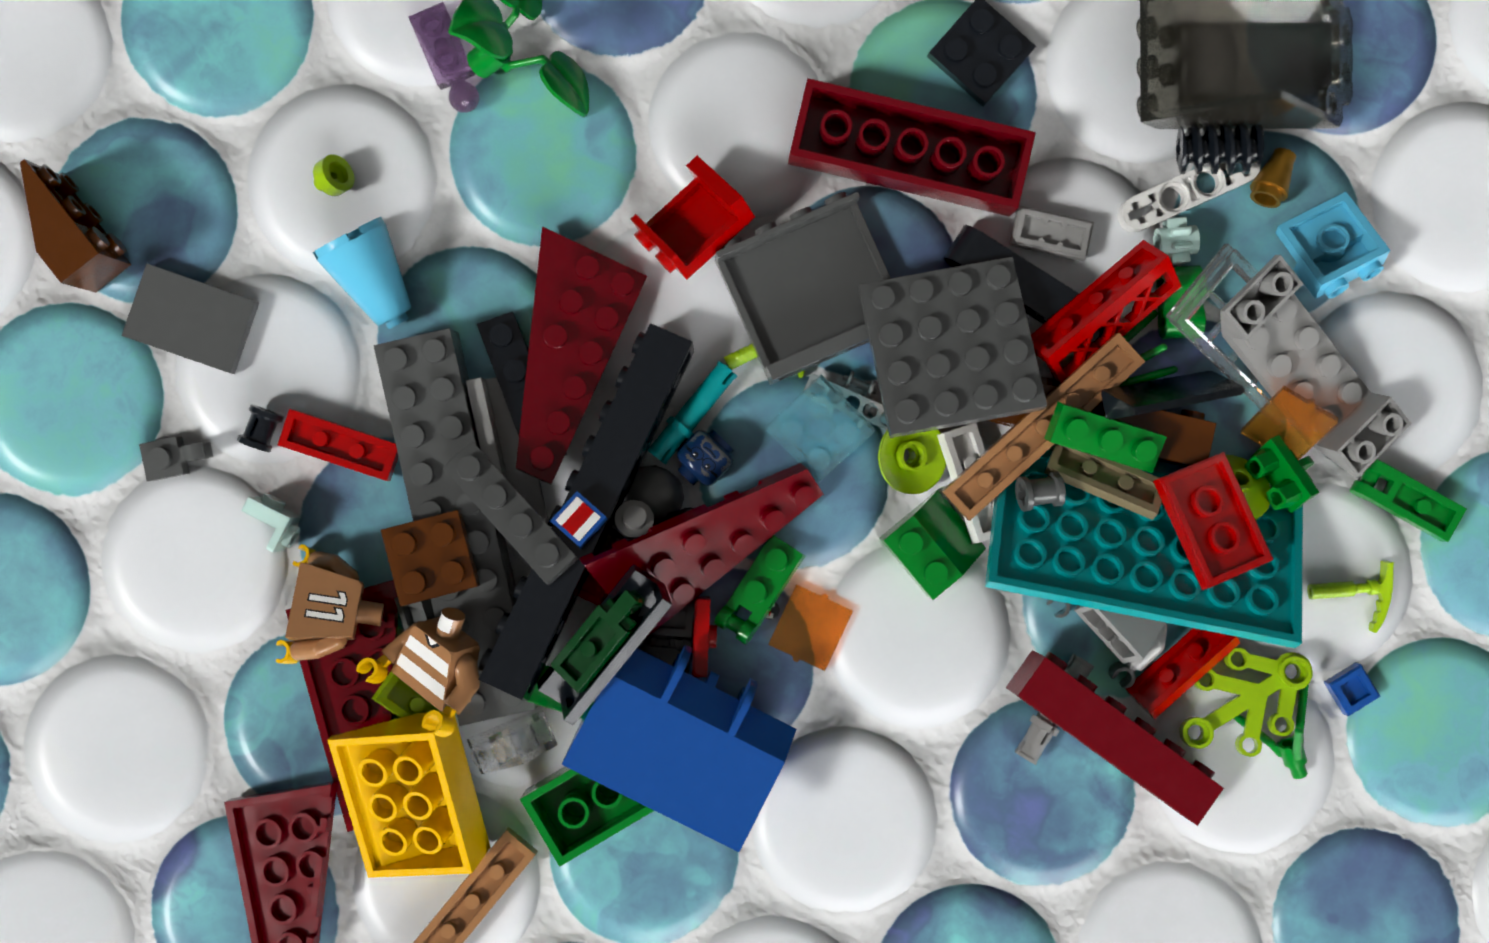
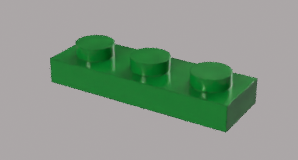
M1059 401L1044 439L1051 443L1150 473L1154 471L1167 436L1120 420H1109L1104 415Z

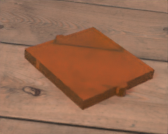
M1283 386L1241 429V434L1261 446L1269 439L1280 435L1287 447L1293 451L1299 460L1338 423V417L1316 405L1313 398L1306 399L1288 387Z
M796 584L768 645L793 656L795 662L802 660L825 671L853 610L829 600L828 595L825 593L819 595Z

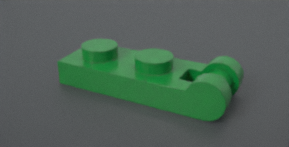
M1378 459L1365 470L1359 481L1355 480L1349 490L1357 497L1375 504L1442 542H1449L1467 508ZM1379 477L1388 481L1382 492L1374 488Z
M775 535L769 538L727 604L716 616L714 624L723 630L726 628L737 634L736 639L746 645L770 612L802 563L805 555ZM742 606L752 612L746 621L736 616Z

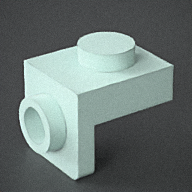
M264 493L263 497H248L241 511L276 528L266 549L274 553L284 551L286 547L290 548L300 533V528L297 525L301 516L285 509L286 502L273 495Z

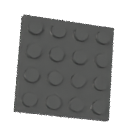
M1013 257L859 284L858 290L890 438L1045 410L1047 407Z

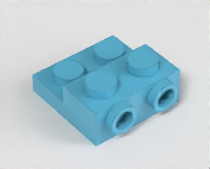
M1347 192L1278 225L1276 235L1297 262L1294 267L1295 272L1315 299L1324 294L1329 299L1340 295L1349 287L1348 282L1358 277L1362 281L1374 278L1384 269L1383 264L1391 251Z

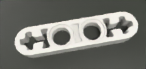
M1206 163L1201 173H1208L1214 178L1215 188L1211 193H1204L1199 190L1196 183L1199 174H1196L1195 169L1125 201L1118 209V222L1128 232L1136 233L1143 231L1168 218H1172L1245 185L1257 177L1261 164L1258 166L1257 163H1253L1249 174L1237 172L1225 178L1223 173L1226 170L1225 163L1220 164L1217 174H1212L1209 163ZM1171 188L1180 194L1181 201L1178 208L1171 209L1163 204L1162 193L1165 189ZM1152 203L1155 210L1140 218L1142 224H1140L1138 219L1130 220L1128 214L1133 211L1132 205L1137 210Z

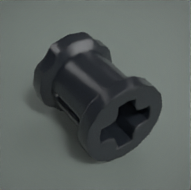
M251 404L249 407L251 416L244 433L238 435L237 441L264 452H271L272 446L270 441L277 423L283 422L284 416Z

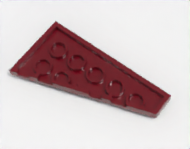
M798 463L761 479L756 487L739 493L737 490L724 495L725 500L709 507L703 504L650 527L645 535L629 542L624 538L613 543V548L596 556L590 553L580 557L579 560L607 594L612 591L633 564L665 584L672 606L646 636L647 638L824 494L809 470L803 464Z

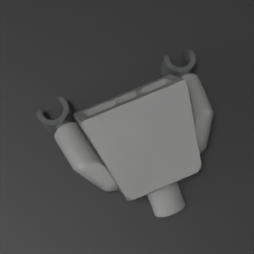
M1047 599L1046 604L1049 605L1054 601ZM1065 603V608L1054 614L1056 618L1067 616L1072 604ZM1079 605L1074 609L1120 660L1114 662L1109 668L1108 674L1111 679L1117 677L1118 673L1127 671V675L1119 682L1123 688L1133 686L1136 679L1134 672L1136 670L1142 671L1165 648L1167 624L1165 622Z

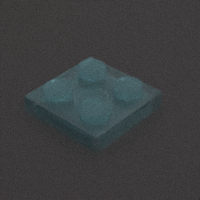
M821 374L766 426L765 430L798 463L803 464L819 483L874 433L875 428Z

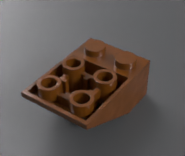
M26 159L20 162L35 249L60 283L96 293L131 266V263L123 254L126 252L125 246L112 233H106L100 225L103 221L102 217L90 204H84L76 194L79 188L68 175L63 172L60 174L55 173L45 164L39 166Z

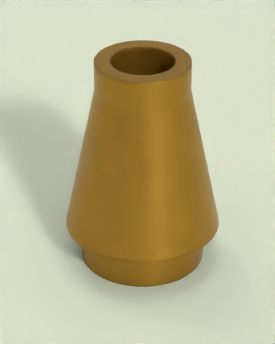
M1276 148L1271 158L1250 184L1252 191L1250 198L1256 204L1267 208H1277L1282 201L1288 198L1293 165L1296 160V154L1286 148Z

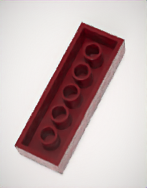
M807 78L788 164L1010 217L1019 207L1036 132Z

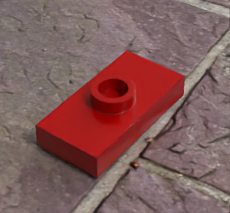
M698 596L695 598L692 675L694 677H707L709 648H716L717 625H710L711 599L709 596Z

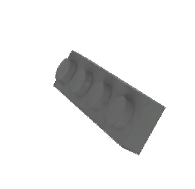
M471 442L443 467L446 473L548 586L579 559L474 442Z

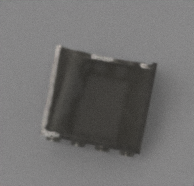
M1139 0L1140 18L1137 21L1136 30L1140 40V57L1137 60L1140 96L1137 99V112L1141 123L1156 129H1179L1180 125L1183 129H1187L1191 125H1197L1199 129H1203L1206 125H1213L1215 129H1219L1221 125L1229 124L1232 129H1235L1240 124H1245L1248 129H1251L1256 124H1261L1263 129H1331L1341 126L1344 119L1343 106L1349 105L1353 97V20L1349 7L1345 8L1343 0Z

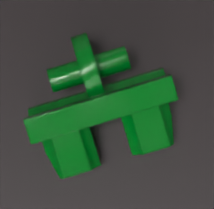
M1280 435L1269 439L1245 463L1244 467L1252 478L1260 479L1265 476L1272 486L1266 492V499L1274 510L1287 508L1292 513L1320 493L1306 471L1314 464L1312 458L1306 456L1298 460Z

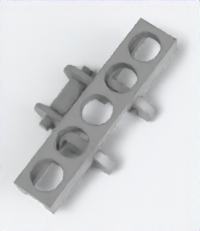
M851 371L849 376L844 375L842 380L846 381V383L842 387L813 373L810 374L802 393L830 405L827 414L832 415L836 407L860 418L856 425L858 428H861L864 421L884 430H888L887 424L880 421V416L884 412L883 405L869 399L871 393L876 394L878 390L874 388L876 381L873 380L871 384L854 378V371ZM813 381L825 385L822 394H817L810 390V384ZM849 385L866 391L865 397L849 390ZM831 388L836 390L833 400L829 399L827 395ZM856 396L859 399L860 405L858 409L853 411L847 409L845 406L847 397ZM871 406L877 409V414L873 418L867 416Z

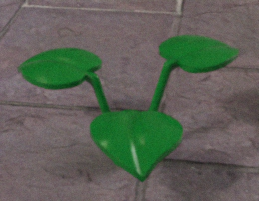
M492 0L461 1L454 12L448 33L466 40L475 46L468 52L467 61L476 75L481 78H488L500 68L508 73L513 68L541 64L543 66L539 70L540 78L550 93L582 117L587 116L589 112L588 83L582 69L571 57L563 52L555 51L549 56V59L545 55H539L515 61L510 60L513 54V40L508 29L516 21L520 13L529 20H535L541 14L542 0H500L512 8V12L505 22H502L501 11Z

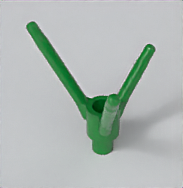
M1309 684L1299 690L1294 735L1276 742L1263 731L1260 734V740L1278 757H1282L1284 765L1290 768L1294 779H1302L1308 774L1305 767L1307 757L1304 750V725ZM1238 715L1233 718L1242 727L1245 726V717Z

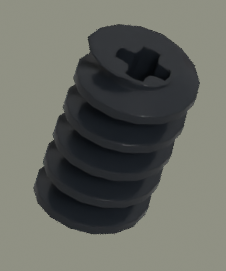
M1229 124L1221 125L1218 132H1216L1213 125H1205L1201 133L1197 125H1189L1186 133H1184L1181 125L1178 129L1176 162L1180 174H1185L1189 163H1193L1196 174H1201L1205 163H1209L1212 174H1217L1221 163H1225L1227 174H1233L1237 163H1241L1243 174H1249L1253 163H1257L1260 166L1264 155V131L1261 124L1253 125L1250 131L1245 124L1237 125L1234 131H1232Z

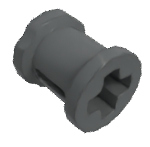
M1058 471L1049 472L1047 477L1029 479L1026 476L1018 477L1015 484L1016 499L1022 511H1031L1033 506L1052 503L1056 507L1063 506L1065 503V484Z

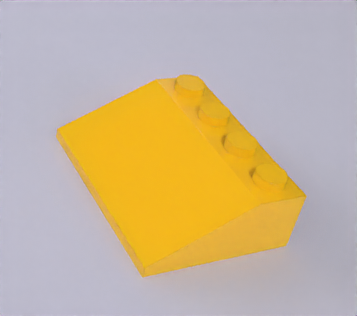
M424 712L334 735L327 740L368 878L471 874L491 848L455 715L452 717L455 722L454 731L447 737H439L434 735V731H428L422 727L423 717L428 713Z

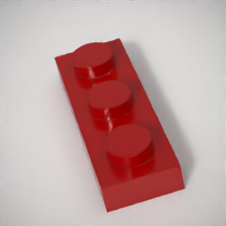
M289 409L277 444L278 446L385 481H391L398 460L395 442L294 409Z
M1192 628L1137 677L1133 686L1125 688V690L1155 720L1238 646L1240 641L1236 636Z

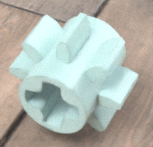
M1187 217L1168 218L1167 221L1162 222L1163 228L1155 229L1153 246L1169 255L1172 265L1190 262V254H1197L1200 249L1199 229L1196 225L1187 226Z

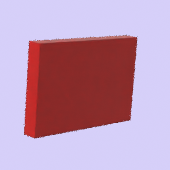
M1225 452L1153 481L1202 590L1211 588L1274 560Z

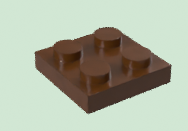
M460 509L381 530L400 607L480 586Z

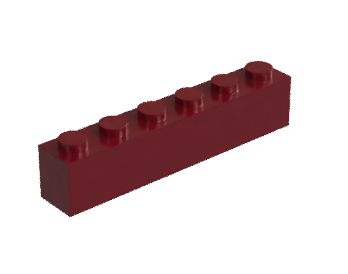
M1032 650L1008 683L1006 689L1181 816L1198 826L1224 789L1212 780L1215 772L1196 759L1191 764L1182 758L1186 753L1184 749L1168 738L1163 743L1154 737L1157 730L1141 718L1136 717L1133 722L1124 715L1128 708L1116 699L1107 695L1105 700H1103L1094 693L1098 686L1078 673L1073 678L1064 671L1068 664L1049 651L1043 656Z

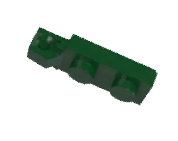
M634 589L632 591L625 590L617 601L609 598L603 605H598L550 666L577 693L584 692L631 635L632 630L637 625V622L632 617L637 614L646 600Z

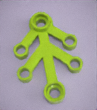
M1234 648L1224 657L1225 665L1229 669L1241 671L1250 668L1271 675L1259 683L1219 675L1212 669L1207 673L1211 676L1210 684L1204 687L1198 680L1194 684L1197 689L1203 691L1216 689L1238 694V696L1203 718L1189 717L1185 719L1179 728L1181 740L1189 747L1196 749L1205 748L1212 742L1214 730L1248 710L1244 731L1236 738L1235 747L1244 756L1254 757L1258 755L1262 749L1260 734L1267 698L1279 689L1277 713L1272 714L1268 718L1267 726L1274 735L1283 737L1290 735L1295 726L1292 716L1297 690L1305 688L1310 683L1313 675L1309 660L1299 653L1287 652L1274 660L1249 654L1243 648ZM1235 652H1239L1243 656V662L1240 666H1235L1231 661V657ZM1290 664L1294 665L1297 670L1296 676L1292 679L1288 678L1285 673L1286 667ZM1280 717L1284 718L1287 723L1285 730L1281 732L1275 727V722ZM1193 725H1197L1201 731L1197 739H1191L1188 734L1189 728ZM1246 738H1251L1254 741V748L1250 752H1246L1243 749V741Z

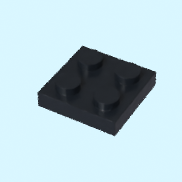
M975 0L930 50L927 57L984 107L1032 53L1036 45L985 0Z

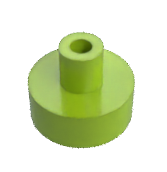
M330 154L314 165V185L319 191H323L330 196H339L353 187L355 181L354 173L344 158Z

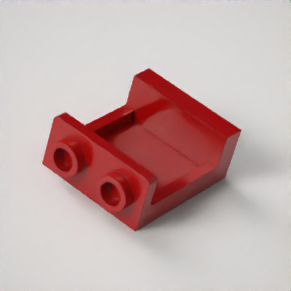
M698 155L686 165L695 178L647 223L637 214L630 218L638 229L634 236L648 252L655 248L658 251L655 257L670 274L676 269L686 280L755 218L743 197Z

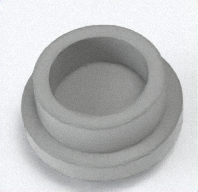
M630 500L619 506L615 513L614 521L616 529L621 535L629 539H635L648 533L649 528L653 526L654 516L647 504L638 500Z

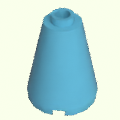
M382 217L359 226L358 229L336 238L313 252L319 264L377 326L385 323L387 328L391 329L409 319L405 312L412 307L389 232Z

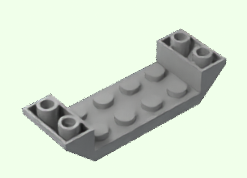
M1275 255L1220 310L1222 337L1306 441L1353 477L1359 478L1412 423L1392 397L1370 392L1294 293L1303 285L1301 280L1281 255Z

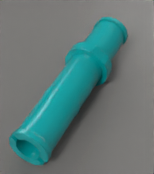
M718 361L715 368L696 389L676 416L668 418L666 421L668 426L649 447L648 451L666 465L685 439H690L694 433L692 431L738 376L725 364Z

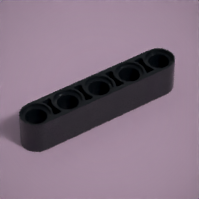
M969 225L962 227L944 256V260L952 267L1013 257L1025 312L1042 324L1047 322L1079 295L1072 288L982 231ZM1105 326L1100 327L1094 333L1091 342H1095L1102 336Z

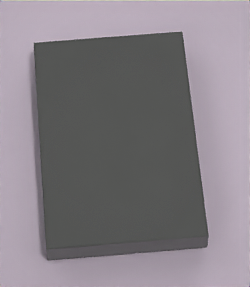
M146 263L121 336L235 374L259 302Z

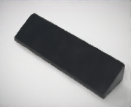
M1203 371L1103 389L1101 396L1105 417L1111 420L1243 395L1242 393L1245 392L1244 386L1216 372Z

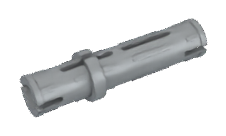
M1072 654L1064 671L1073 678L1078 673L1087 678L1094 666ZM1039 712L1036 716L1033 714L1029 721L1032 723L1014 751L1034 765L1037 764L1052 736L1056 737L1060 731L1055 723Z

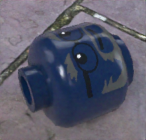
M713 429L709 432L698 430L678 449L677 458L682 465L677 470L693 486L698 481L706 486H712L733 465V458L730 454L734 450Z

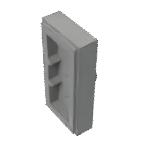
M1019 206L1016 210L1009 245L1084 261L1087 257L1094 222Z

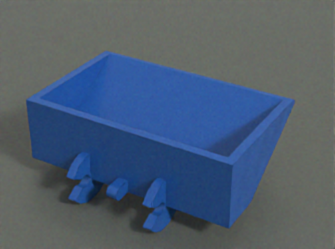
M684 645L681 653L677 654L672 666L637 648L585 711L562 765L740 852L785 764L797 729L750 706L758 686L757 681L750 678L746 688L742 687L737 698L715 688L720 675L713 671L709 672L705 682L685 673L684 670L692 652L691 647Z

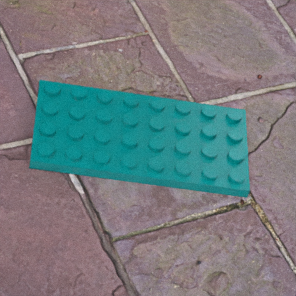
M1047 450L1019 477L1026 476L1029 479L1047 477L1043 473L1052 451ZM1153 471V473L1147 472L1159 478L1169 475ZM1016 479L994 498L985 587L1296 648L1302 644L1303 505L1292 513L1287 508L1274 510L1270 505L1267 511L1256 520L1274 560L1211 588L1202 590L1163 503H1161L1156 517L1151 520L1064 483L1066 495L1063 506L1055 507L1050 503L1033 506L1031 511H1022L1016 499Z

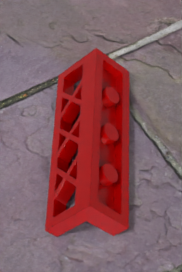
M1142 240L1031 334L1035 354L1046 362L1056 382L1060 384L1115 333H1120L1124 336L1182 287L1169 255ZM1163 275L1166 282L1157 290L1151 292L1154 282ZM1131 301H1135L1131 312L1125 317H1121L1124 307ZM1105 326L1102 336L1095 342H1091L1094 333L1100 327ZM1071 352H1075L1073 360L1062 369L1059 362Z

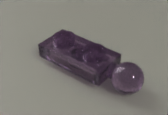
M444 2L409 16L410 23L440 90L451 86L448 95L451 106L461 113L473 111L479 103V92L473 84L465 80L475 76V73L468 64L467 54L460 38L448 33L452 19Z

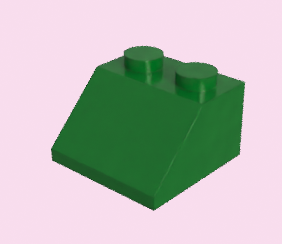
M938 490L879 538L926 596L932 600L961 578L986 549L982 542L972 544L966 523Z

